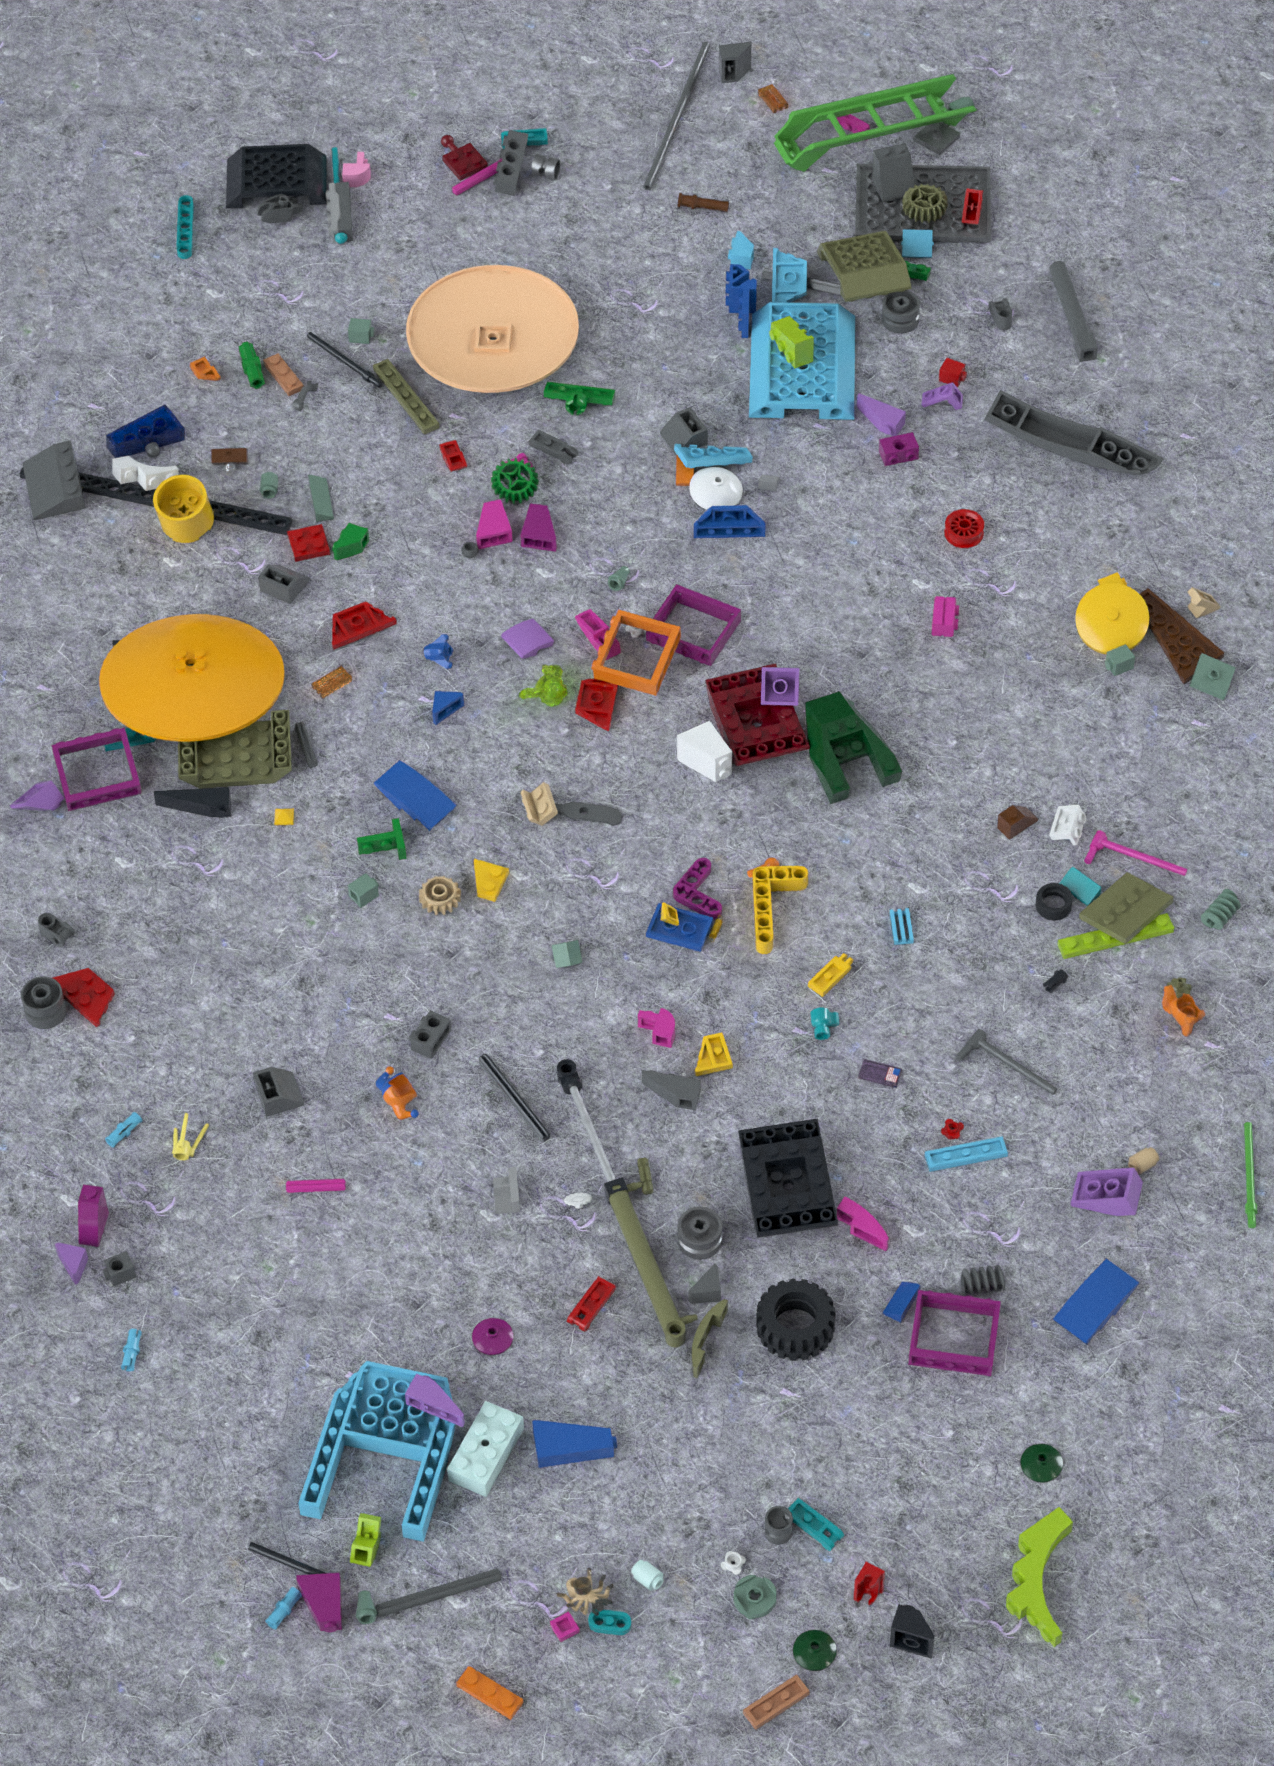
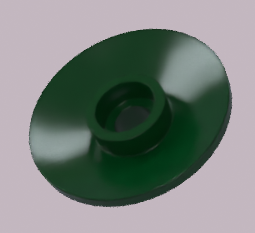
M1034 1444L1023 1452L1020 1465L1023 1473L1029 1479L1045 1483L1056 1479L1060 1475L1063 1468V1459L1054 1447L1047 1444ZM1039 1458H1044L1046 1460L1040 1461Z
M805 1631L796 1638L793 1644L794 1659L806 1670H824L835 1660L836 1644L832 1637L823 1631ZM817 1645L819 1648L812 1649L811 1646Z

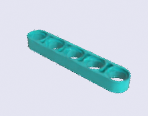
M183 195L178 200L176 250L178 257L181 259L190 258L193 251L194 202L193 198L189 195ZM190 202L188 205H183L182 203ZM186 213H187V214H190V215L187 216V217H183V216H182L183 214H186ZM185 225H188V226H189V227L186 228V229L181 228L182 226H185ZM184 237L189 238L188 240H185V241L181 240V238H184ZM183 249H187V250H188L187 252H184V253L180 252V251L183 250Z

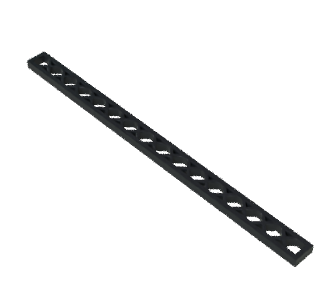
M22 467L19 474L20 478L25 479L24 468ZM79 472L80 480L85 481L81 483L83 492L154 507L153 496L156 489L145 491L141 485L132 483L120 484L118 480ZM101 484V486L93 487V485ZM114 487L118 488V489H116V490H114V491L109 490V489L114 488ZM129 491H134L132 494H126ZM147 494L151 495L150 497H147V498H144V497H143V496H145V495H147ZM209 500L211 508L218 509L213 512L214 520L282 535H287V531H289L292 525V518ZM230 512L235 513V514H233V515H231V516L226 515V514H228V513H230ZM246 516H251V517H252V518H249V519H243V517H246ZM264 519H265V520H268V521L265 522V523H261V522H260V521H262V520H264ZM284 523L285 526L280 527L277 524Z

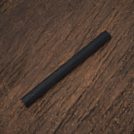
M251 1542L248 1550L305 1574H326V1572L254 1542Z

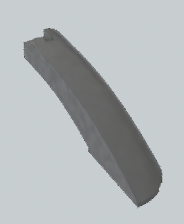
M1002 390L999 391L984 419L1042 449L1106 470L1132 475L1146 474L1156 469L1164 459L1101 426L1096 428L1058 417L1031 406Z

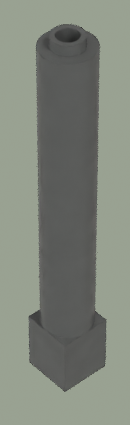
M1056 261L1050 265L1049 271L1075 341L1074 348L1079 362L1096 360L1098 347L1093 333L1089 331L1066 264L1062 261Z

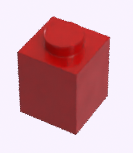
M946 358L939 369V381L946 384L953 382L958 388L960 383L966 379V364Z

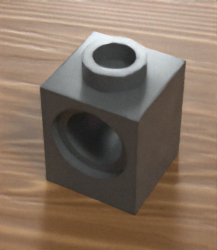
M127 1251L104 1260L105 1268L102 1270L106 1280H111L113 1287L136 1278L135 1269Z

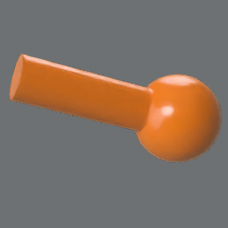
M770 857L766 859L763 865L758 867L779 866V861L776 858ZM755 868L747 871V875L750 878L753 877V871Z

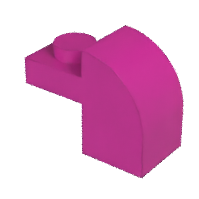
M660 1008L659 1014L652 1011L639 1010L638 1027L653 1030L652 1044L672 1048L675 1039V1019L673 1015L664 1008Z

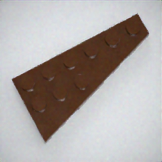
M1149 588L1140 593L1148 607L1149 627L1183 684L1192 679L1201 653L1217 660H1221L1224 657V652Z

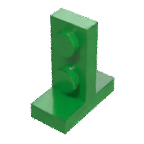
M399 818L391 819L393 829L391 832L357 837L359 855L397 848L399 860L407 859Z

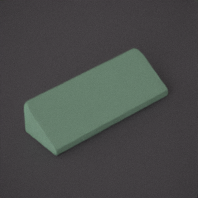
M308 475L316 522L334 519L327 479Z

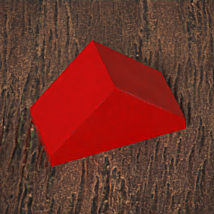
M966 188L962 223L979 224L983 190Z

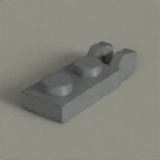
M538 430L528 441L529 446L557 459L559 458L561 462L566 464L572 462L570 456L576 457L578 455L576 448L541 430Z

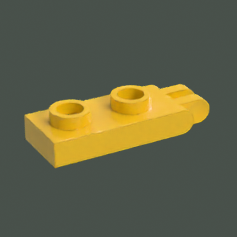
M845 953L840 957L835 956L808 982V987L824 997L851 970L852 966L850 965L854 960L851 957L847 959L848 955Z

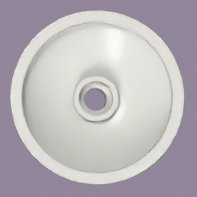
M707 467L699 470L693 475L689 486L693 500L707 510L711 506H736L740 502L743 492L742 484L738 477L729 470L720 467Z

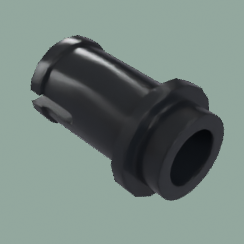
M1062 969L1056 970L1054 975L1043 983V986L1046 987L1045 990L1052 993L1059 985L1066 983L1068 975Z

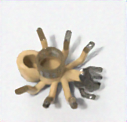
M588 1568L587 1577L570 1578L566 1583L568 1594L573 1599H570L564 1593H556V1596L564 1598L567 1602L566 1607H571L575 1612L580 1608L579 1611L583 1612L584 1615H587L589 1603H592V1613L599 1615V1612L604 1609L603 1605L613 1604L607 1598L609 1597L610 1589L614 1585L610 1584L607 1586L604 1594H598L603 1590V1581L606 1575L604 1574L600 1578L599 1587L592 1589L591 1568Z

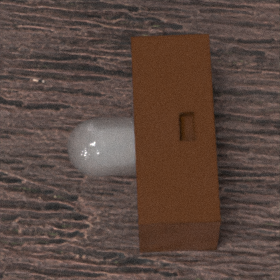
M211 449V463L213 465H225V473L228 476H232L236 471L235 464H249L248 449Z

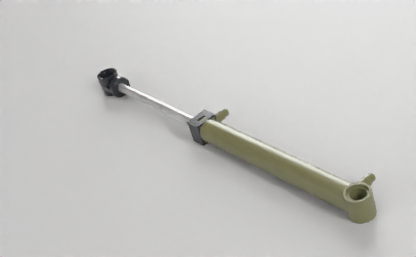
M563 1059L557 1064V1080L565 1094H572L608 1181L604 1183L605 1197L615 1213L665 1334V1341L671 1347H680L686 1340L685 1325L698 1320L697 1314L679 1317L628 1195V1192L641 1188L642 1184L639 1181L626 1185L623 1177L615 1179L579 1091L583 1086L576 1070V1064L572 1060Z

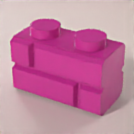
M934 597L931 633L933 636L943 635L944 637H952L954 630H958V619H955V616H959L960 605H956L955 597Z

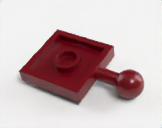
M446 134L441 138L442 146L451 150V152L442 156V161L460 181L488 167L487 161L471 143L457 148L451 135Z

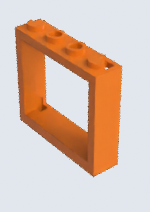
M618 609L616 616H612L610 630H607L605 633L604 644L600 645L598 649V658L592 663L591 669L593 670L594 678L657 696L681 639V627ZM621 623L668 636L651 680L603 666Z

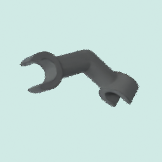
M307 381V385L302 387L298 398L293 402L292 406L295 407V410L301 411L303 409L307 393L309 391H317L318 383L311 384V381Z

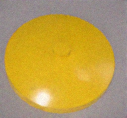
M1119 583L1101 584L1089 590L1080 600L1075 617L1076 629L1082 641L1098 653L1106 654L1108 651L1125 644L1132 650L1141 643L1147 633L1149 626L1148 607L1142 596L1127 585Z

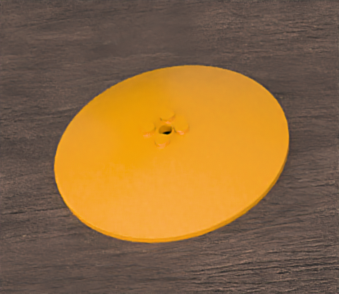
M179 615L148 623L122 638L107 654L102 664L99 686L104 704L110 713L130 729L149 737L168 741H203L237 732L265 715L277 701L282 691L285 677L284 663L275 644L265 634L249 624L219 615Z

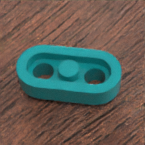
M596 1609L588 1617L590 1629L597 1633L625 1635L632 1627L631 1617L621 1611ZM597 1621L603 1622L601 1625L596 1624ZM622 1623L624 1624V1627L620 1628L617 1625Z

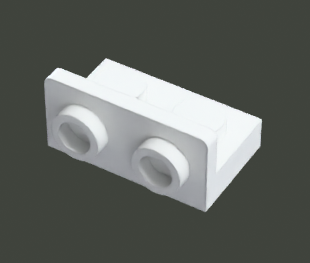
M1058 806L1049 835L1052 840L1070 839L1073 845L1078 844L1079 838L1082 835L1083 825L1086 822V815L1080 806Z

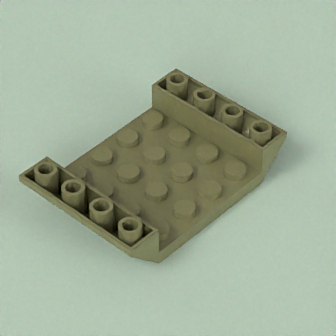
M887 231L820 243L817 249V254L821 261H828L839 279L840 294L845 302H853L858 299H868L873 296L888 295L889 293L903 292L911 289L906 262Z
M289 710L271 711V720L256 721L248 727L223 737L192 742L178 741V777L180 780L199 789L276 783L292 771Z

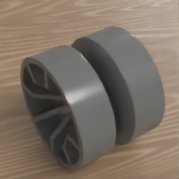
M46 976L36 977L29 980L23 986L21 1000L26 1019L30 1025L38 1029H49L63 1021L66 1015V1005L62 988L55 979Z

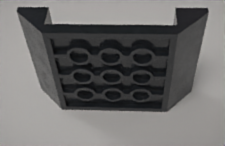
M310 144L242 146L227 159L226 208H243V198L274 197L279 194L286 196L309 195L310 205L327 204V155Z

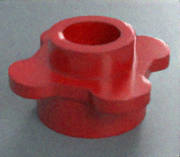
M952 1119L945 1120L944 1128L941 1129V1134L945 1135L948 1139H958L960 1131L964 1129V1125L961 1122L957 1123Z

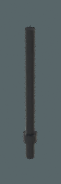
M312 332L307 334V338L357 372L366 382H371L378 388L382 387L383 382L377 379L372 372L364 370Z

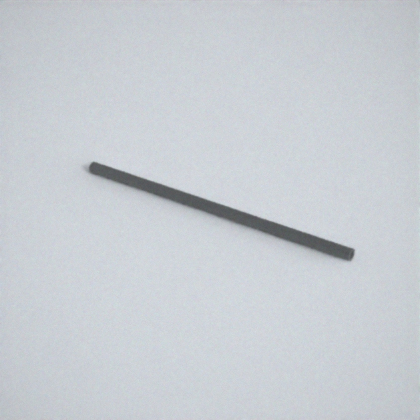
M703 42L644 183L643 188L649 191L653 186L710 48L708 42Z

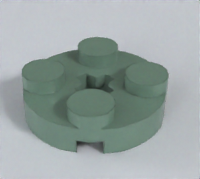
M756 1575L745 1576L735 1586L733 1595L734 1605L748 1619L766 1616L776 1606V1588L766 1577L761 1578L756 1577ZM754 1592L755 1595L760 1594L759 1599H750L751 1593Z

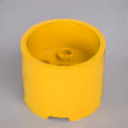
M175 475L167 478L157 487L153 496L154 507L163 532L172 538L173 541L179 543L195 542L200 540L199 537L208 530L210 531L214 522V515L206 489L201 481L189 475Z

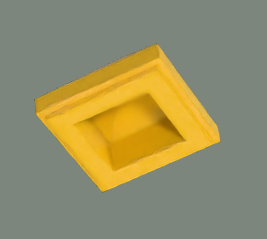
M294 808L275 809L274 825L294 824Z
M663 902L661 921L678 926L677 909Z

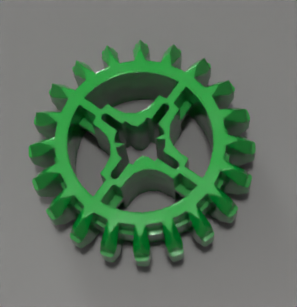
M508 458L507 463L502 461L501 466L497 465L496 470L492 472V490H494L495 496L499 495V499L505 498L506 503L511 500L513 505L516 501H519L521 504L522 499L528 502L529 496L533 497L534 492L538 489V473L535 472L534 467H531L530 462L524 464V459L518 462L517 458L514 461ZM521 473L524 474L529 481H527L526 478L522 477ZM501 481L508 485L509 489L505 488Z

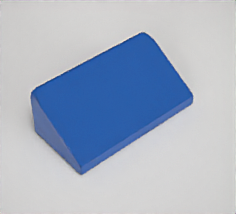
M902 1281L884 1309L883 1315L901 1323L917 1298L921 1285Z

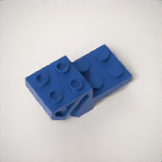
M730 264V271H726V281L729 282L726 283V294H729V296H726L725 306H729V313H738V319H742V321H738V331H742V338H748L749 313L753 314L756 312L757 280L755 278L750 280V272L742 265Z

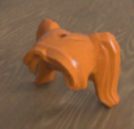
M1172 985L1164 987L1162 1007L1168 1014H1172L1181 1026L1182 1035L1187 1037L1192 1033L1193 1025L1202 1020L1206 1014L1204 1010H1200L1196 1006L1194 999L1189 994L1183 993L1182 997L1177 998Z

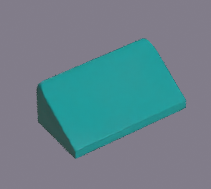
M1073 866L1059 883L1066 886L1075 898L1087 906L1101 895V886Z

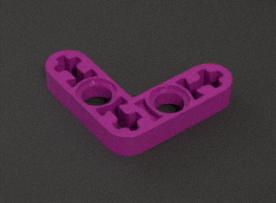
M698 858L674 886L673 898L691 910L713 917V920L721 917L719 915H722L721 903L697 890L711 873V861L707 858ZM690 877H694L697 879V881L694 883H690L687 881V879ZM694 899H701L703 902L701 904H694L692 901Z

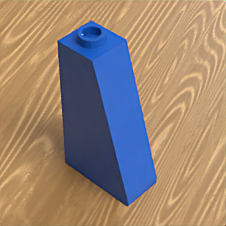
M540 1420L532 1421L539 1468L614 1457V1449H617L616 1436H612L611 1428Z

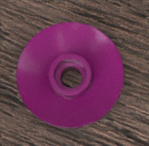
M488 1318L475 1326L472 1333V1341L475 1348L481 1353L498 1355L508 1350L511 1346L513 1330L502 1319Z

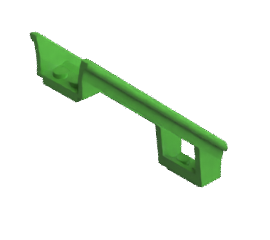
M950 74L792 111L789 114L788 121L774 136L776 139L774 145L786 165L805 172L830 148L938 122L955 127L967 114L975 112L977 109L974 105L951 111L944 107L945 103L941 97L956 80L955 75ZM926 96V100L935 114L923 117L913 99ZM906 101L916 119L885 126L875 108ZM868 110L878 128L846 135L837 117ZM829 119L839 137L812 143L801 151L795 140L814 123Z

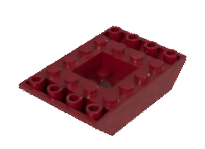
M775 663L762 667H777ZM762 667L705 680L710 708L722 739L732 751V764L736 766L810 749L793 705H761ZM753 723H760L761 726L755 727V726L752 725V724H753Z

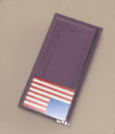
M864 1059L858 1078L897 1088L902 1068Z

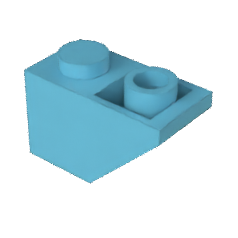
M737 231L736 237L732 238V249H729L728 259L731 260V264H740L746 269H751L754 259V245L741 231Z

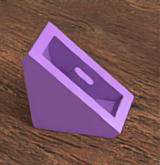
M56 1243L55 1248L58 1257L74 1284H78L88 1261L86 1248Z

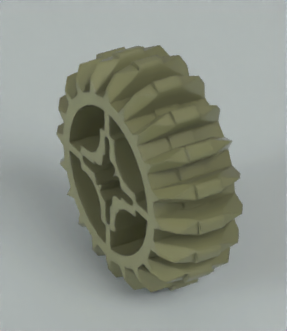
M921 183L920 186L914 185L913 188L909 187V190L905 191L902 199V208L905 211V215L909 216L910 219L914 218L915 222L918 220L922 223L923 221L929 223L931 220L936 222V219H941L942 215H945L948 208V199L945 191H941L940 187L936 188L935 185L929 186V184L923 185Z

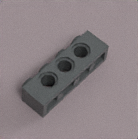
M509 130L508 136H504L502 146H505V149L501 148L499 158L502 161H498L496 171L499 173L498 175L495 174L493 184L496 185L495 192L515 196L529 134Z

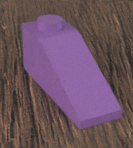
M860 393L857 395V408L879 431L891 436H897L905 424L906 411Z
M416 1374L405 1393L406 1404L463 1427L465 1424L464 1413L436 1381L427 1375L421 1376Z

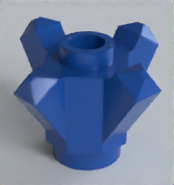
M442 634L432 644L424 647L425 658L438 663L446 669L452 668V662L449 661V658L454 651L447 642L449 640L448 634Z

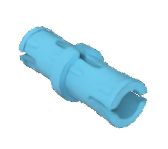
M133 1112L123 1123L120 1122L117 1125V1128L105 1138V1141L114 1148L125 1136L128 1137L131 1134V1131L142 1122V1118L136 1112Z
M129 1329L127 1343L123 1347L124 1357L121 1369L125 1370V1366H127L126 1371L129 1372L134 1371L136 1356L140 1352L139 1342L142 1332L138 1330L136 1334L137 1329Z
M291 1587L285 1597L277 1602L276 1608L265 1620L269 1627L276 1630L282 1620L291 1614V1609L302 1597V1593L298 1589Z

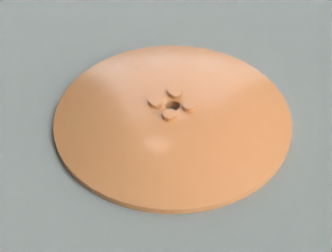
M484 265L466 268L439 279L417 298L409 312L406 323V337L410 352L422 369L444 384L466 391L481 393L513 391L533 385L557 371L570 357L575 348L579 333V320L575 306L567 293L559 285L534 271L508 265Z

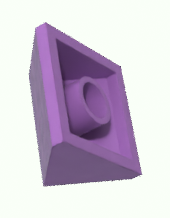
M762 667L761 705L798 706L799 668Z

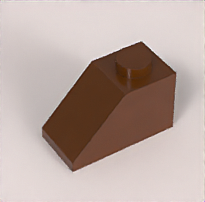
M1012 805L998 814L997 828L1010 840L1036 823L1038 818L1028 808Z

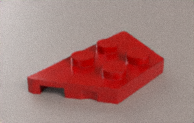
M366 601L335 613L332 617V648L335 650L396 625L397 620L393 616L391 618L386 616L384 611L373 607Z
M595 678L581 680L575 714L609 731L619 685Z
M90 968L52 977L60 984L64 999L97 1028L100 1025L103 1013H106L108 1004L115 995L114 990Z

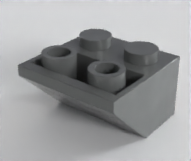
M751 42L719 45V74L722 83L738 82L751 69Z
M691 407L675 413L660 431V435L676 456L677 454L674 451L675 444H681V447L688 448L690 445H697V448L708 444V430Z
M267 565L258 576L261 592L289 604L294 601L310 580L309 577L281 565Z
M275 1067L253 1072L255 1087L266 1117L304 1106L293 1072Z

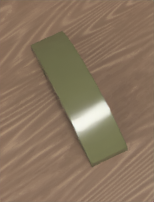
M723 1299L708 1311L696 1330L692 1344V1372L695 1378H698L705 1363V1351L701 1349L712 1325L721 1327L728 1312V1300Z

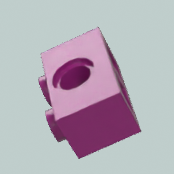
M913 432L879 439V453L884 466L919 459V445Z

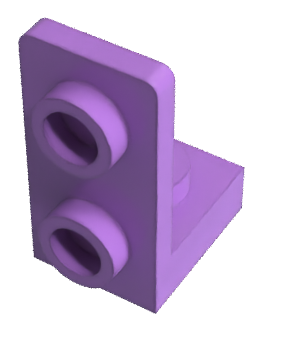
M952 382L924 392L921 405L927 407L947 400L955 410L962 408L963 395Z

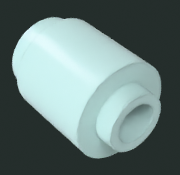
M637 1561L631 1570L634 1579L650 1591L657 1590L663 1584V1573L648 1561Z

